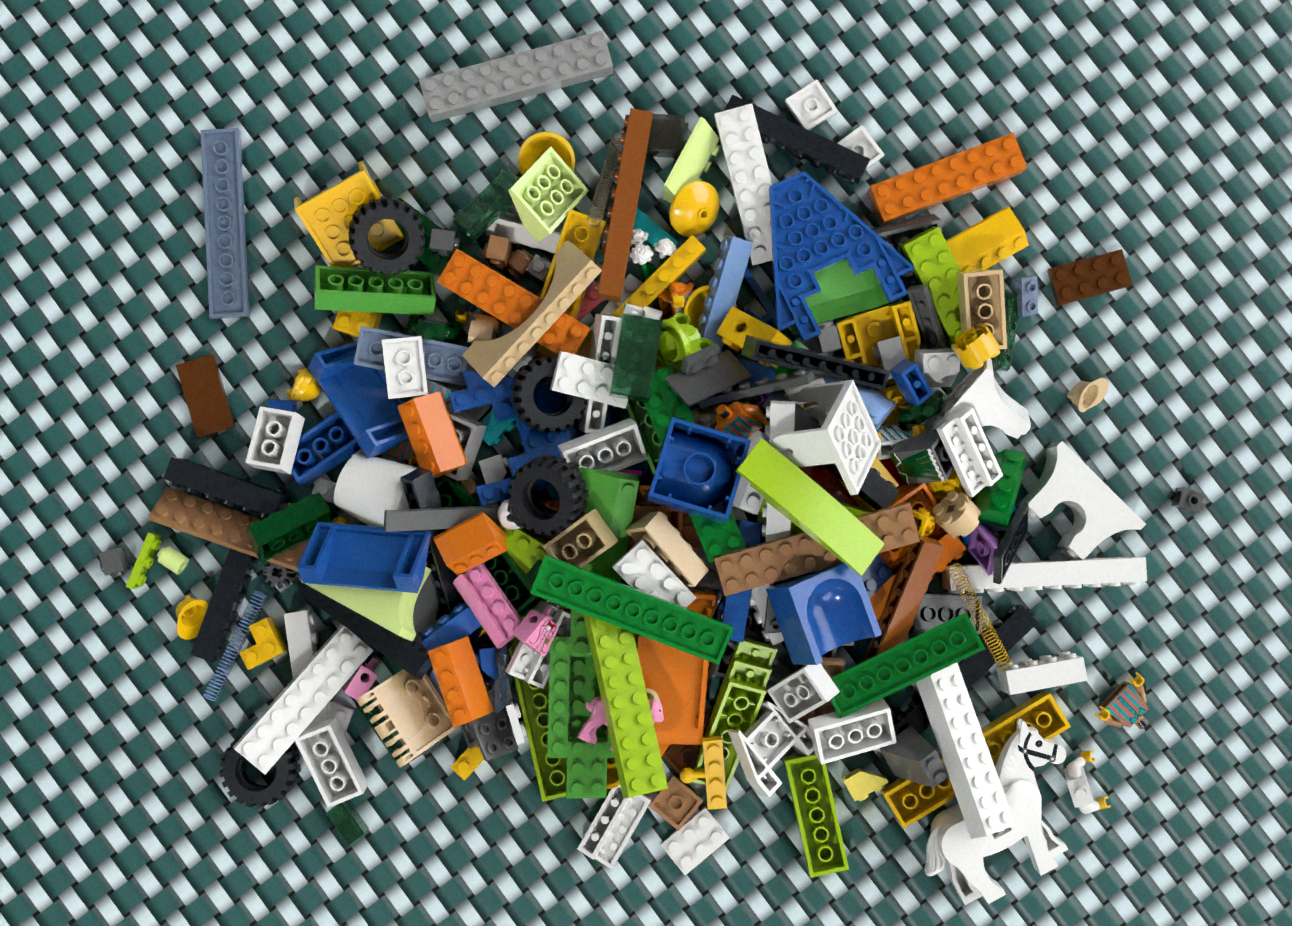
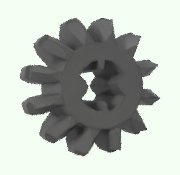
M271 562L264 565L268 571H264L262 574L268 575L265 582L271 581V587L277 585L278 589H281L283 585L290 586L289 580H295V577L291 574L297 571ZM277 569H282L283 573H280L282 575H277V572H279Z

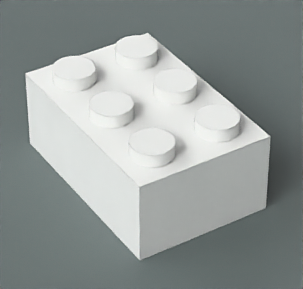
M260 406L245 463L258 469L291 474L305 418L296 412Z
M821 663L818 665H805L767 690L789 724L827 703L840 692Z

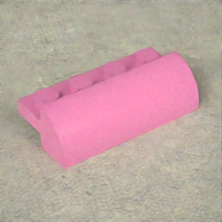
M484 563L468 570L464 574H460L454 580V586L496 648L503 647L515 637L512 633L523 621Z

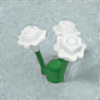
M633 229L631 244H634L635 247L632 248L629 256L633 259V263L639 262L641 265L642 279L645 282L663 264L667 255L671 256L677 249L676 245L668 238L661 239L654 243L655 251L660 253L658 268L654 264H646V262L651 261V256H653L650 246L642 244L648 239V233L641 229Z

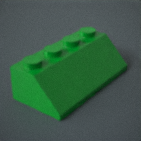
M1005 449L994 454L1003 476L992 486H985L975 495L973 503L981 511V515L978 516L980 523L1008 528L1025 470V452Z

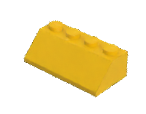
M1008 206L946 240L961 272L986 270L1029 246L1024 228Z

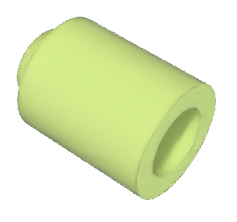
M170 546L167 548L163 547L157 554L158 562L177 575L189 563V558Z

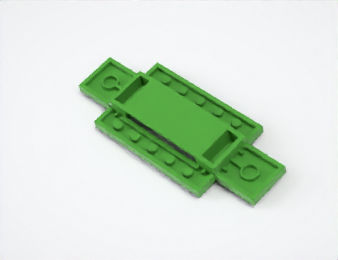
M570 609V636H555L550 645L547 758H567L566 798H606L607 758H614L613 751L609 750L611 740L608 726L607 736L604 724L597 728L596 745L577 738L583 724L589 720L592 713L587 710L586 703H590L595 697L601 696L584 616L583 613Z

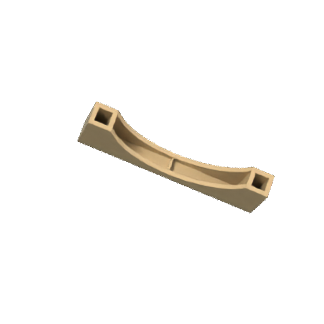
M569 240L555 253L556 267L553 281L547 295L536 311L512 332L490 341H474L463 353L462 356L493 387L504 378L602 271Z

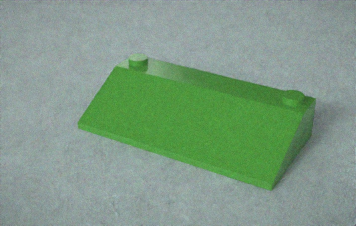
M845 259L814 273L821 291L805 300L817 324L898 302L903 297L889 303L872 268L854 276ZM794 325L790 327L791 332L797 331Z
M577 467V471L580 470L583 474L581 478L586 481L587 486L585 490H588L589 497L585 499L588 501V505L584 509L583 516L596 509L618 539L617 543L582 568L621 583L622 577L612 566L627 551L629 534L625 530L632 524L639 479L636 474Z

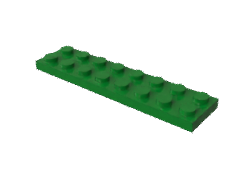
M965 612L831 677L840 692L830 700L839 718H842L984 650L985 647Z

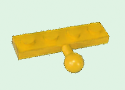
M722 736L702 737L704 770L694 771L691 768H684L680 772V779L684 783H691L694 779L705 778L708 810L727 808Z

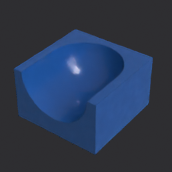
M672 417L647 501L725 524L729 518L741 475L736 470L747 457L751 440Z
M844 563L792 577L766 589L793 664L818 665L823 662L821 656L834 648L853 641L882 635L862 577Z

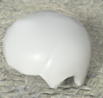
M509 500L503 501L498 509L500 524L509 530L523 528L525 524H521L518 521L519 517L517 514L514 515L512 511L514 509L513 505H510Z

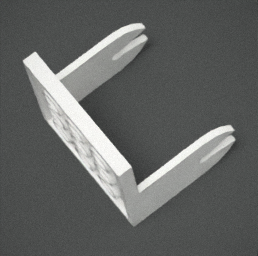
M854 380L802 388L797 394L795 401L817 402L818 405L805 408L804 412L809 416L815 417L817 420H825L822 427L778 434L772 439L770 445L775 449H791L793 452H787L782 455L797 467L835 463L850 495L858 494L882 442Z

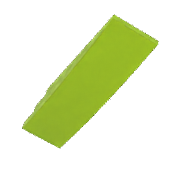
M762 438L737 468L736 472L750 482V486L764 496V500L858 575L862 576L884 546V543L852 513Z
M744 638L743 642H737L704 737L722 736L726 790L729 788L739 763V758L728 731L730 729L740 730L744 734L754 724L767 692L765 687L771 675V665L777 653L776 646ZM703 742L694 771L704 770ZM698 778L693 781L694 783L706 785L705 778Z

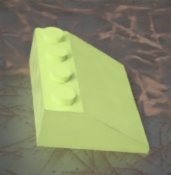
M700 117L664 184L663 199L672 203L674 196L684 185L693 181L703 180L700 177L703 172H708L712 164L710 162L712 155L716 156L721 147L718 145L719 137L702 117Z
M549 147L508 191L524 228L538 243L553 232L568 215L569 209L572 210L589 190L553 148Z

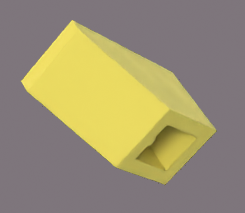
M859 768L841 777L854 801L865 800L869 797V793L881 791L886 787L885 784L889 783L884 775Z

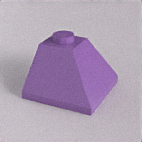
M979 523L970 534L968 551L989 576L993 573V556L1001 541L991 529Z

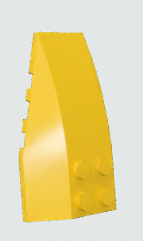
M911 301L882 306L850 316L836 323L845 358L880 366L878 358L875 359L872 348L874 343L900 336L906 360L914 362L915 350H920V334ZM892 378L887 381L885 390L871 387L896 403V406L882 423L883 426L899 424L898 416L900 411L897 407L906 402L895 380Z

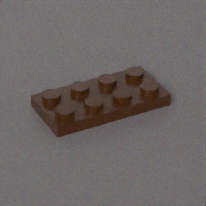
M1122 249L1047 270L1057 306L1132 286Z

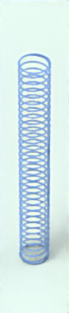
M259 592L263 594L259 597H261L262 599L267 598V595H265L262 592ZM250 600L251 602L256 603V604H258V605H260V606L263 605V604L257 603V602H255V601H253V600ZM248 603L249 605H251V606H253V607H256V608H258V609H259V608H262V606H261V607H257V606H255V605H253V604ZM245 610L246 612L251 613V614H253V615H255V616L258 615V614L252 613V612H250V611H248V610ZM238 623L239 625H241V626L246 627V628L249 629V627H247V626H245V625H243V624H241V623ZM236 626L238 629L247 632V630H244L243 628ZM233 633L234 635H236V636H238V637H241V638H243V639H244V638H247V636H246V637H242V636H240V635H238V634H236V633ZM232 636L233 639L242 642V640ZM228 643L230 646L236 647V648H238L239 650H240V648H242V646H241V647H237V646H235V645H233V644H231V643ZM225 650L226 652H228V653L233 654V655L236 656V657H232V656H230V655H228V654L225 655V656H228V657H230V658H233L234 660H235V658H237V655H239V653H238V654H234V653H232L231 651ZM220 660L221 662L230 665L231 668H232V665H234V662H235V661H231L233 664H229V663L226 662V661ZM215 670L217 673L223 674V675H225L226 677H227V675H229V672H230V671H226L228 674H224V673L221 672V671ZM220 675L217 676V677L223 678V679L226 681V678H224V677H222V676H220ZM213 681L212 683L220 685L222 687L225 681H221L223 684H219L216 681ZM215 685L212 686V687H214V688L220 689V691H221V688H219V687H217V686H215ZM213 689L212 691H215L218 694H214L213 692L209 693L217 697L220 691H216L215 689Z

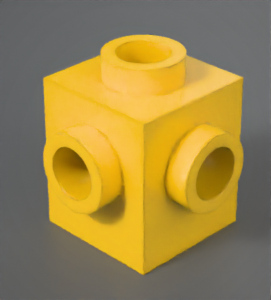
M923 508L912 510L918 535L928 536L931 534L935 527V517L929 515L930 511Z

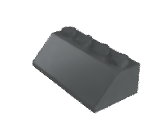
M430 574L418 594L413 612L414 630L422 633L428 626H434L438 623L441 612Z

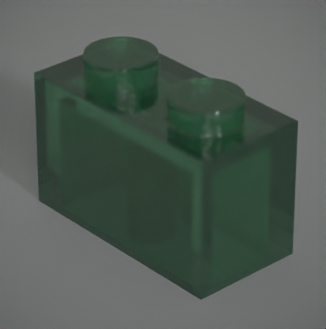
M349 800L335 805L326 813L348 845L365 834L369 829Z

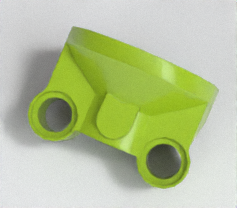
M676 313L672 318L661 320L652 329L651 339L655 355L663 367L671 365L674 373L681 371L684 357L713 345L711 340L701 338L698 330L693 325H689L690 318L684 313Z

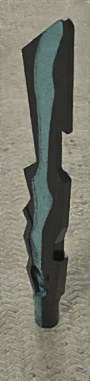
M510 641L499 649L495 646L494 664L498 666V680L494 679L495 713H499L512 699L508 673L505 672L506 664L511 660L509 649L512 644Z

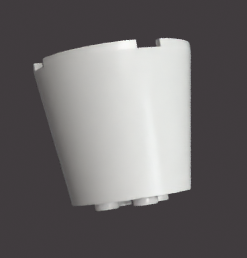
M356 453L348 460L339 475L334 490V503L337 507L367 526L384 527L385 510L410 509L400 477L419 467L375 456L367 458L363 453Z

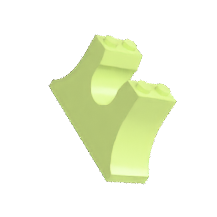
M425 566L424 578L418 593L305 584L389 631L413 642L416 636L413 625L414 607L418 594L431 569Z

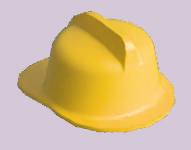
M187 595L177 605V634L180 638L191 640L197 637L208 608L206 601L191 598Z

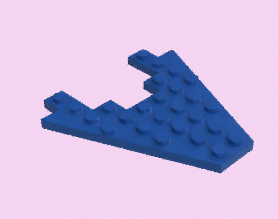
M805 171L769 187L777 330L782 331L794 325L802 342L822 333L805 299L821 291L814 273L845 259L854 276L872 268L889 303L908 294L900 276L915 269L914 265Z
M463 371L462 374L467 389L448 394L453 413L491 404L496 423L515 418L525 454L507 459L512 477L515 476V472L520 467L540 456L555 455L557 458L560 457L557 445L589 434L578 429L579 420H575V425L571 428L566 427L565 431H556L554 433L537 431L526 426L524 422L518 419V414L514 413L512 409L514 404L510 402V396H512L510 386L514 385L515 382L513 378L504 377L493 387L477 372ZM537 383L534 388L533 399L538 410L544 413H553L558 410L563 403L564 393L550 390V384ZM609 404L607 405L604 428L615 424L613 412ZM511 478L475 487L480 506L497 502L501 505L503 501L509 500L511 494L508 491L509 487L512 486L510 484ZM539 479L537 486L538 494L551 483Z

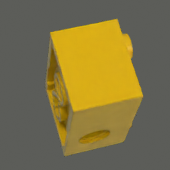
M733 306L716 332L722 337L720 341L736 352L743 349L746 335L787 345L792 344V341L779 330ZM761 361L758 362L761 365L771 366L775 369L779 366Z

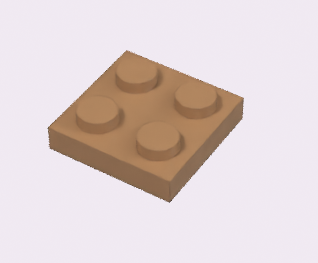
M673 774L667 782L668 789L660 790L649 806L679 831L700 806L703 799Z

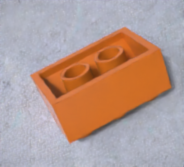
M483 511L434 536V542L446 566L457 575L507 551L506 532Z

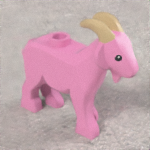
M646 688V692L650 695L648 701L653 722H662L664 716L659 696L653 689ZM601 696L595 697L590 703H586L587 710L592 713L589 720L583 724L577 738L595 745L597 743V728L602 724L607 726Z

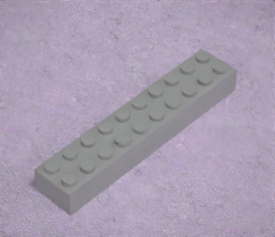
M602 30L419 79L429 118L433 123L612 75L614 71L604 31Z

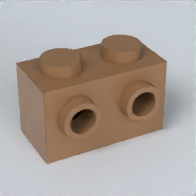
M490 234L489 243H485L483 254L486 255L487 261L493 268L503 270V267H509L507 262L512 254L513 245L509 238Z

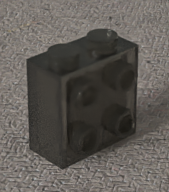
M653 114L646 156L679 158L687 141H683L684 134H688V123L685 122V116Z

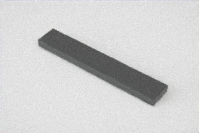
M500 505L385 510L383 530L385 532L450 529L482 511L498 526H501L498 519Z

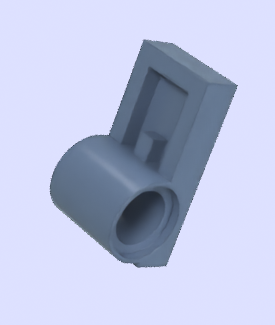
M1031 275L1013 279L1010 287L1012 293L1017 296L1018 316L1025 317L1038 314L1037 276Z

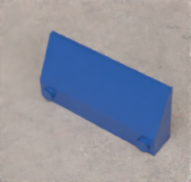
M358 341L315 353L308 368L367 458L385 453L409 439L397 407L405 402L402 398L388 399L385 372L383 370L353 365Z
M317 522L297 565V570L303 583L418 593L424 578L431 532L425 530L385 532L383 530L384 527Z

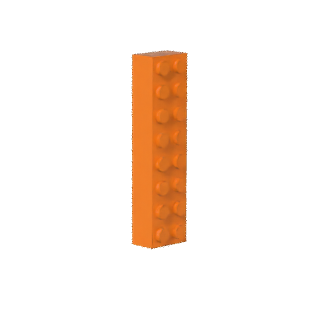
M1011 133L871 185L867 193L879 224L883 226L1023 173L1027 166L1015 135Z
M459 249L455 250L437 283L514 329L523 324L543 301ZM563 313L540 337L537 343L559 355L560 351L579 355L593 330L568 314Z

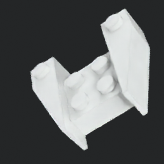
M763 701L760 708L764 711V714L744 734L740 730L732 729L728 733L747 781L759 795L770 797L782 784L780 779L771 770L773 765L791 747L797 754L807 756L814 751L810 729L807 725L799 720L789 724L777 706L769 701Z

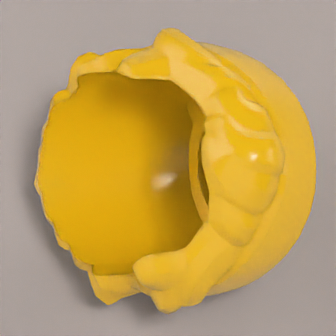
M307 368L303 370L298 369L295 383L292 389H287L286 395L289 400L297 402L315 399L321 391L318 381Z

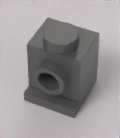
M1185 487L1176 488L1171 506L1192 513H1199L1206 505V499H1203L1205 494Z

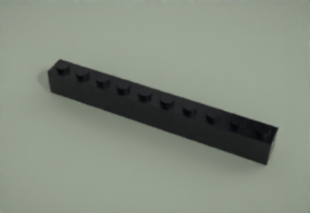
M1012 605L1007 609V614L1002 619L999 618L992 624L993 628L991 630L996 631L997 638L992 637L994 634L985 638L982 635L979 636L985 647L984 650L957 662L967 690L996 663L994 658L1004 654L1000 653L992 656L991 652H994L993 655L1003 650V647L1001 648L1002 644L1006 652H1008L1039 623L1023 605ZM989 631V632L983 634V636H986V635L992 633L993 631ZM998 637H999V640H1001V643H1002V644L997 643V644H995V645H993V646H990V645H992V644H994V643H996V642L998 641V640H995V641L989 643L988 646H987V642H990V641L994 640L995 638L998 639ZM921 696L911 700L908 704L909 707L904 712L900 711L894 717L895 736L910 725L921 735L931 725Z

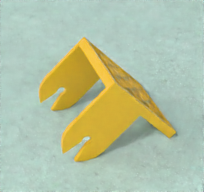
M362 161L358 162L359 172L309 200L302 202L299 197L294 198L295 211L330 266L354 267L360 263L359 260H356L350 248L349 223L353 219L352 215L355 211L359 210L361 204L369 203V199L372 198L378 200L381 196L377 185L371 179ZM383 219L374 223L368 232L369 243L378 251H382L404 239L396 222L391 219Z

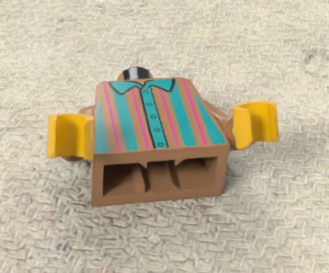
M1135 673L1136 677L1134 679L1128 678L1131 683L1123 681L1098 706L1101 712L1094 715L1103 720L1107 725L1130 728L1135 724L1140 730L1145 728L1149 722L1142 715L1148 710L1143 686L1144 678L1139 673Z

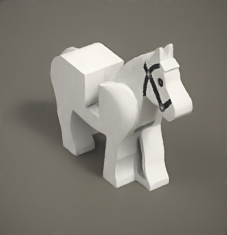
M1018 718L1016 732L1006 742L995 766L1015 825L988 836L971 839L959 804L940 812L932 822L931 834L926 845L925 874L927 876H934L942 872L946 863V873L959 898L965 905L981 896L990 904L1006 895V893L997 881L987 876L983 857L1000 852L1024 837L1033 867L1040 875L1058 867L1053 857L1065 852L1068 848L1059 837L1053 835L1051 829L1041 820V794L1033 770L1035 767L1043 766L1047 762L1054 764L1064 762L1066 758L1064 747L1054 740L1042 738L1036 728L1028 727L1022 719Z

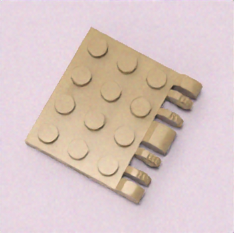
M403 669L356 700L360 707L371 699L375 701L364 708L363 711L365 713L370 712L375 706H378L381 713L371 717L370 722L372 724L383 716L386 718L384 722L374 729L381 739L395 732L396 736L387 741L385 745L390 747L397 740H400L403 746L392 753V756L395 758L405 750L407 751L405 755L396 760L400 768L459 727L453 728L446 704L426 674L420 680Z

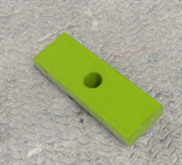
M148 532L126 587L137 589L145 584L147 569H150L153 565L154 558L152 557L161 545L160 534Z

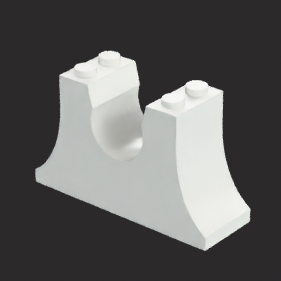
M989 358L983 362L982 367L977 370H971L940 406L942 410L932 416L924 424L925 432L936 429L944 423L946 416L966 408L974 409L981 427L996 426L1005 434L1016 439L1029 431L1031 422L1028 410L1008 396L998 385L993 375L992 360Z
M1063 441L1051 443L1046 448V464L1039 481L1017 504L1019 507L1021 502L1028 503V518L1039 519L1048 515L1061 502L1071 508L1074 514L1073 527L1068 533L1063 535L1058 544V547L1061 549L1060 553L1068 560H1084L1109 536L1123 530H1141L1146 525Z

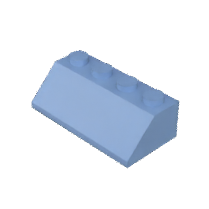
M822 376L825 384L843 381ZM855 383L877 431L896 406V403L869 386Z

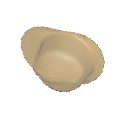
M1098 378L1092 382L1080 381L1067 393V397L1078 407L1079 412H1085L1103 400L1108 390V381L1105 378Z

